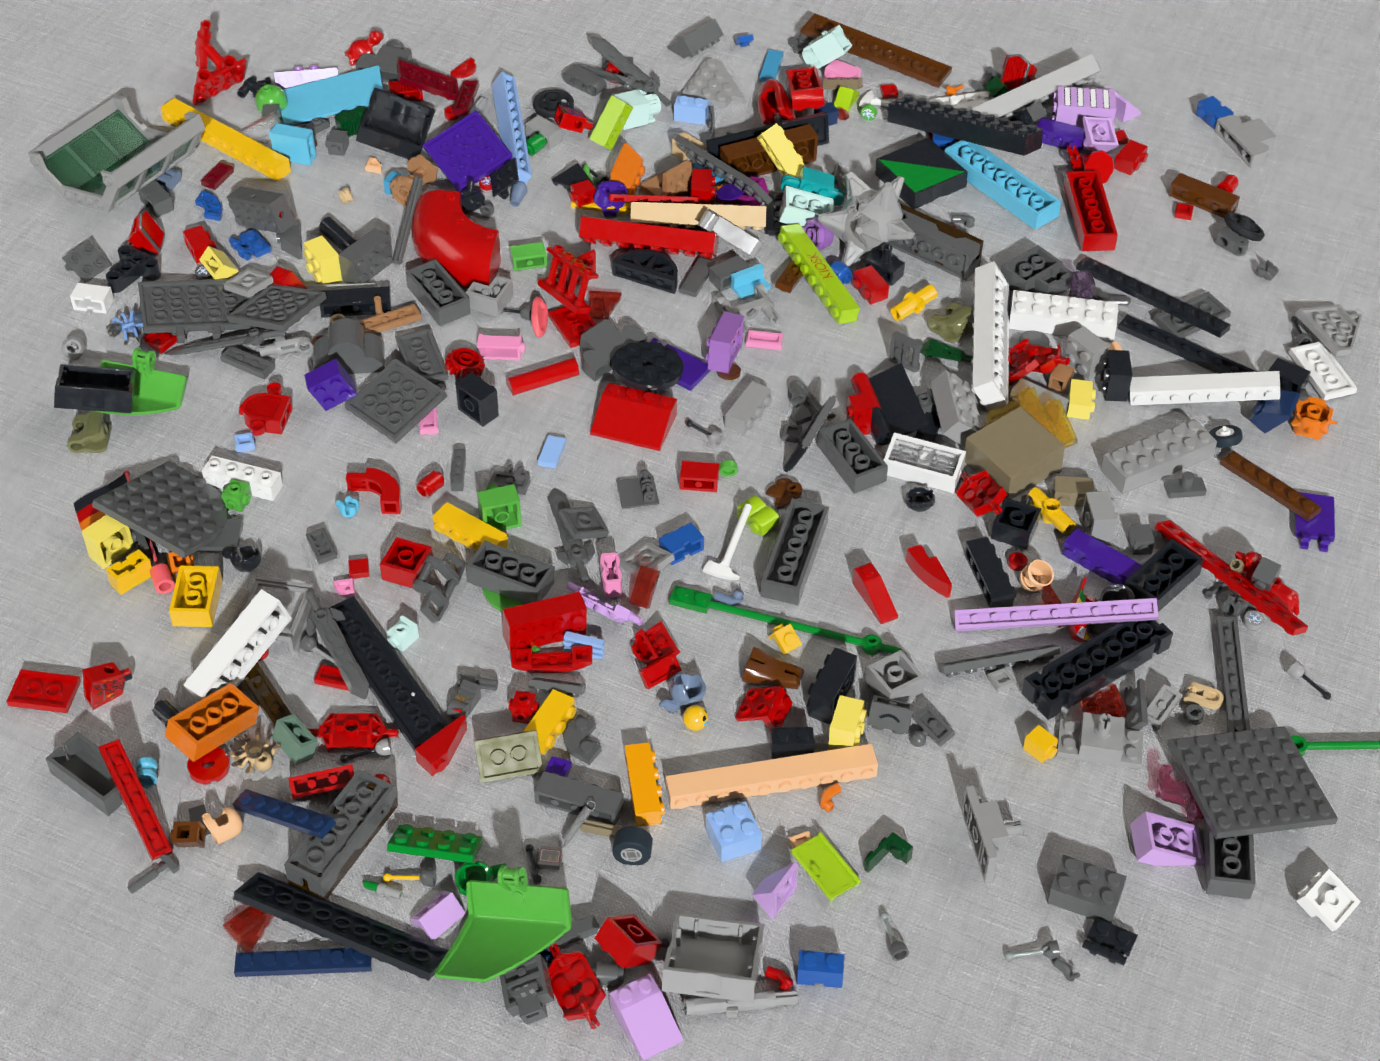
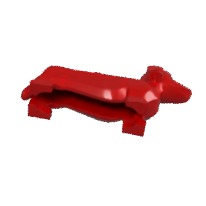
M1237 551L1235 558L1244 562L1243 576L1251 582L1252 575L1262 556L1254 551L1248 553ZM1278 577L1270 592L1262 590L1292 614L1294 612L1296 616L1299 615V594L1282 583Z

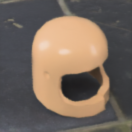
M1034 560L1021 571L1020 584L1028 592H1039L1052 582L1054 573L1047 562Z
M222 808L223 813L216 818H211V815L208 813L201 815L204 824L211 832L217 845L238 836L243 829L242 819L234 808Z

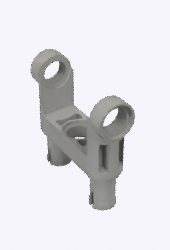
M763 283L754 285L756 300L732 307L725 297L718 296L714 298V306L717 312H728L744 316V333L749 329L745 321L764 315L767 316L772 324H774V321L777 323L780 320V315L777 314L773 302L767 296Z
M302 317L297 323L293 324L292 326H297V324L301 323L304 320V317ZM253 327V329L258 328L259 330H263L264 332H265V331H271V330H272V329L267 330V329L260 328V327ZM284 336L274 337V343L258 346L260 356L263 357L272 354L280 356L295 352L308 354L313 350V345L309 338L298 337L285 340ZM303 343L309 344L307 347H300Z

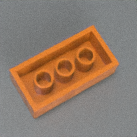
M229 683L168 719L165 737L194 762L255 725L259 707L237 687Z

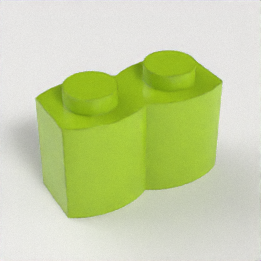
M755 495L737 506L736 516L738 520L744 505L750 504L752 506L745 524L749 526L753 533L759 536H763L779 526V515Z

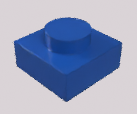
M753 34L737 37L735 39L736 46H749L754 41Z

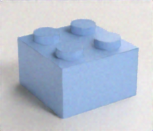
M746 801L706 814L705 829L721 862L761 850L762 833Z

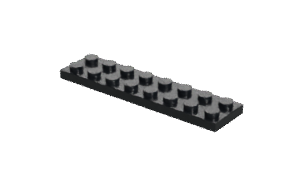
M826 111L777 123L783 130L810 124L818 134L817 146L829 144V123ZM775 124L707 139V152L720 160L721 146L757 138Z

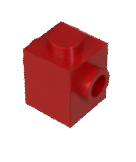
M589 179L570 185L571 192L569 197L577 207L594 203L596 189Z

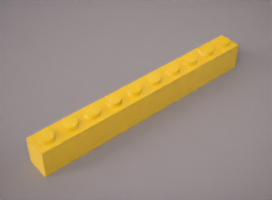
M176 98L160 107L162 119L176 128L186 122L184 114L187 112L200 114L205 126L204 132L201 133V141L275 181H279L291 172L290 162L287 157Z

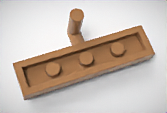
M375 296L374 304L377 316L358 322L363 326L364 333L377 334L421 320V314L415 304L384 313L381 297Z

